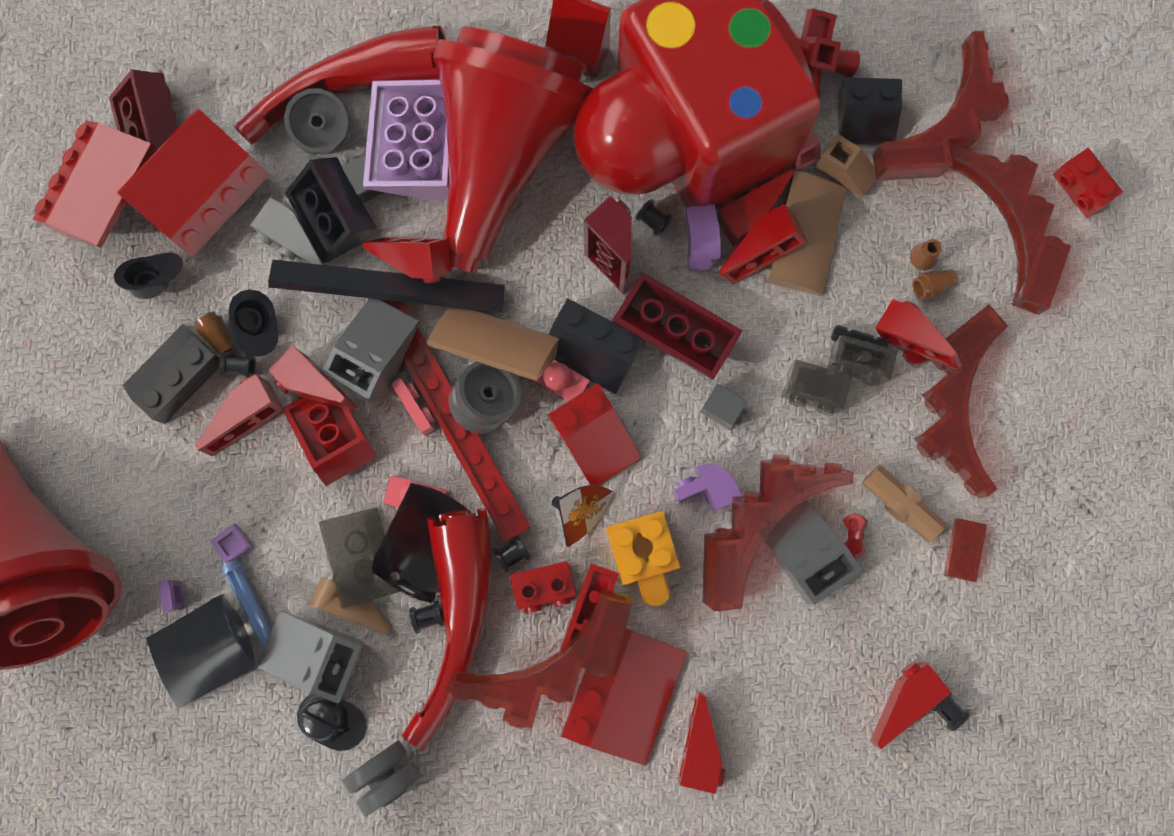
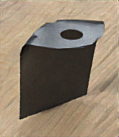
M410 483L373 558L372 573L412 598L428 603L433 602L439 586L427 518L434 517L436 522H439V514L466 510L467 508L438 490ZM397 572L400 576L399 579L391 576V573ZM399 585L408 588L409 590H411V591L414 592L415 594H412V593H410V592H408V591L402 589Z
M223 594L212 598L202 606L146 638L158 674L177 709L249 672L255 666L249 634L242 619Z

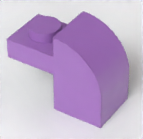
M715 204L686 207L685 228L688 239L689 271L717 268L718 259L721 257V245Z
M712 464L696 467L694 471L698 479L694 481L693 476L676 483L678 488L673 491L677 503L704 491L713 512L743 498L733 476L724 468Z

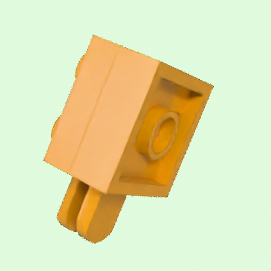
M659 511L606 527L605 530L621 584L625 585L637 581L645 603L651 606H661L670 596L665 573L680 568L664 512Z

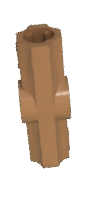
M880 464L861 483L885 504L884 508L898 521L907 523L927 542H932L945 529L947 523L923 503V497L909 485L899 482Z

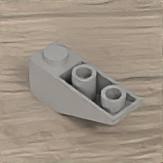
M269 198L251 223V226L257 232L255 237L268 246L274 243L280 247L279 252L291 261L297 258L303 263L324 265L301 221L294 212L274 199Z

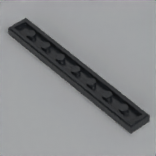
M275 259L272 260L268 279L269 288L503 313L505 285L447 278H441V281L434 283H424L423 278H410L402 273Z

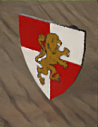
M586 485L578 487L562 497L555 496L553 498L552 506L560 512L567 548L579 541L595 526L606 510L614 491L601 485Z

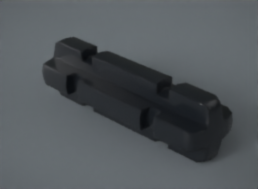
M836 325L832 331V341L838 343L844 341L848 346L867 352L872 350V353L880 356L884 355L887 351L888 340L879 337L874 339L873 335L854 329L848 331L847 327Z

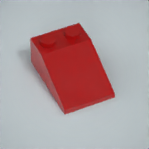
M553 0L545 44L546 49L582 64L585 67L583 75L597 77L610 48L611 8L591 0Z
M300 398L283 408V412L313 471L325 486L330 485L377 457L351 410L305 398Z
M598 383L546 415L590 485H600L641 459L616 411Z

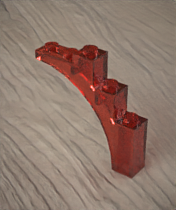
M973 31L961 44L963 65L960 86L954 102L945 117L920 134L904 140L882 143L873 153L877 181L943 176L953 166L954 154L952 149L970 148L981 137L980 121H995L1008 109L1009 97L1005 93L1004 83H993V69L990 67L988 58L989 45L985 41L984 31Z
M953 145L945 154L942 165L962 174L981 188L994 202L1005 219L1014 241L1017 258V286L1012 305L1037 315L1042 314L1050 309L1071 245L1063 243L1058 237L1044 236L1055 205L1046 202V199L1041 196L1028 195L1038 164L1030 161L1026 156L1013 154L1004 162H1000L997 157L992 155L984 156L973 152L968 146Z
M990 304L978 311L945 338L956 351L962 363L960 370L932 360L939 370L946 372V375L921 394V396L925 399L924 404L927 409L933 414L937 413L939 418L914 437V440L918 443L916 447L924 457H930L933 461L943 456L945 458L944 463L948 469L955 474L958 473L965 481L963 483L965 489L972 496H977L978 498L990 496L997 490V487L985 472L973 444L969 426V398L972 380L980 360L991 343L1008 327Z
M781 454L772 455V459L761 460L759 492L746 491L744 496H734L732 498V528H718L715 530V533H704L702 602L714 611L742 609L745 584L751 565L762 543L776 524L794 507L811 496L834 487L853 484L854 472L842 468V464L825 463L824 467L816 468L814 465L797 463L790 460V456Z
M602 589L595 609L582 630L564 648L548 659L523 670L503 674H471L453 670L445 692L452 694L458 700L468 701L471 699L482 702V705L487 708H504L505 712L502 721L508 722L509 725L515 728L524 729L528 727L532 729L541 695H547L554 702H572L581 668L587 669V672L595 676H604L605 674L612 676L632 607V597Z

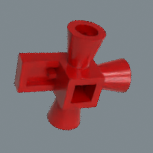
M811 8L807 9L801 39L797 38L805 55L813 86L820 100L821 72H837L845 77H853L859 67L860 53L858 50H840L841 43L831 40L837 15Z

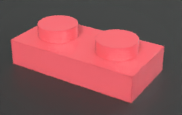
M401 378L391 383L420 432L427 436L435 431L431 425L435 419L426 406L421 409L416 401L420 395L411 382L406 384Z

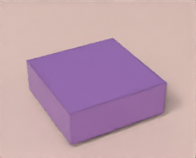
M235 523L210 541L226 564L238 559L253 548L248 538Z
M167 580L158 582L163 612L182 610L184 603L180 581Z

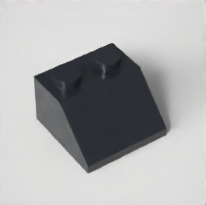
M845 77L838 91V134L855 145L894 146L902 110V79Z

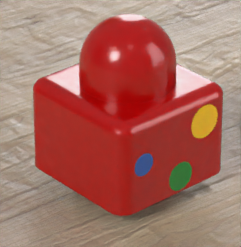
M638 0L627 6L620 16L617 74L598 84L586 96L576 116L574 143L578 158L586 172L594 181L608 190L625 195H640L658 190L672 182L686 207L715 204V208H717L725 201L739 196L755 185L763 183L776 173L794 166L820 112V102L813 86L810 70L802 48L786 19L769 0Z

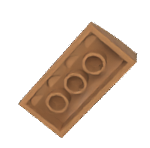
M794 170L785 205L797 216L808 243L772 262L766 283L822 296L846 188L824 178Z
M449 307L428 338L427 345L537 381L556 358L560 338L471 309Z

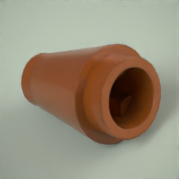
M930 239L914 246L910 252L912 265L923 271L932 269L936 265L942 250L941 243L938 240Z
M953 269L920 273L912 282L913 291L918 299L929 301L957 285L958 276Z
M215 311L205 314L195 322L198 328L196 331L220 356L222 352H230L235 348L222 316H218Z

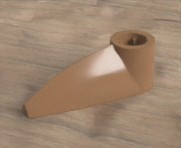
M324 577L320 578L309 605L389 635L391 630L389 624L368 600L342 584Z

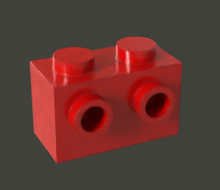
M1089 147L1067 161L1052 174L1086 219L1123 193L1122 189Z
M568 561L509 575L517 610L524 609L525 614L543 610L541 604L553 602L554 607L572 603L570 597L576 596Z

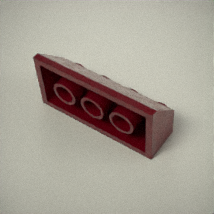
M131 69L109 96L117 130L153 144L155 148L151 156L178 129L176 124L177 116L172 108L170 88L166 84L164 73Z
M610 195L584 219V255L624 294L628 288L631 263L632 216L631 210L623 201H616Z
M643 272L612 319V322L711 380H714L743 330Z

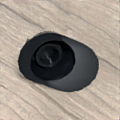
M171 252L130 259L116 268L114 281L120 288L129 290L133 296L139 299L155 298L166 290L170 281L181 272L183 261L178 254Z
M251 289L240 291L232 298L228 311L234 343L242 352L249 356L261 357L268 355L275 349L278 343V328L273 304L267 295L260 291Z
M310 694L299 705L297 712L298 725L302 733L313 741L330 749L344 751L357 746L363 739L366 730L365 718L361 711L353 704L342 699L338 704Z

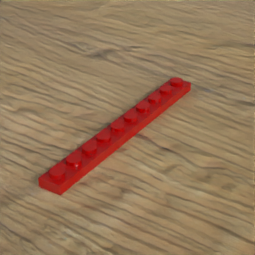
M382 300L411 316L404 302ZM417 328L403 361L506 543L531 527L479 435L465 430L452 416L448 401L452 387L419 328Z

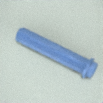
M236 559L221 567L223 570L221 575L222 577L226 576L261 647L264 649L272 631V626L242 569L245 565L243 563L240 564L239 560Z

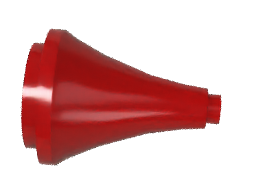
M462 26L457 42L438 40L433 57L439 73L446 113L449 161L447 215L443 238H448L451 267L477 273L481 259L488 260L498 233L518 195L551 149L575 124L578 110L593 88L581 83L585 67L573 59L500 33Z
M0 441V670H9L50 660L76 648L91 638L101 629L109 613L121 598L122 583L114 563L73 535L35 496L15 466L6 446Z

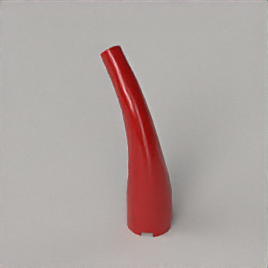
M441 25L394 31L368 39L333 54L285 81L255 105L234 127L253 145L270 131L272 127L284 119L287 104L296 94L306 89L320 88L332 94L372 88V81L440 80L433 57L438 40H446L444 30Z
M478 508V515L475 513L469 514L467 509L439 514V522H436L434 517L427 518L447 641L435 685L422 710L415 712L401 735L408 743L420 750L425 749L450 712L470 671L479 644L486 614L491 566L490 530L486 508Z

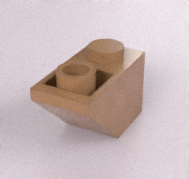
M838 133L824 151L815 167L861 198L864 197L878 176V172L863 150Z

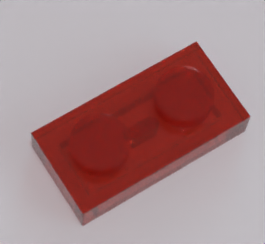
M960 518L954 519L944 576L968 582H977L987 528L986 524Z

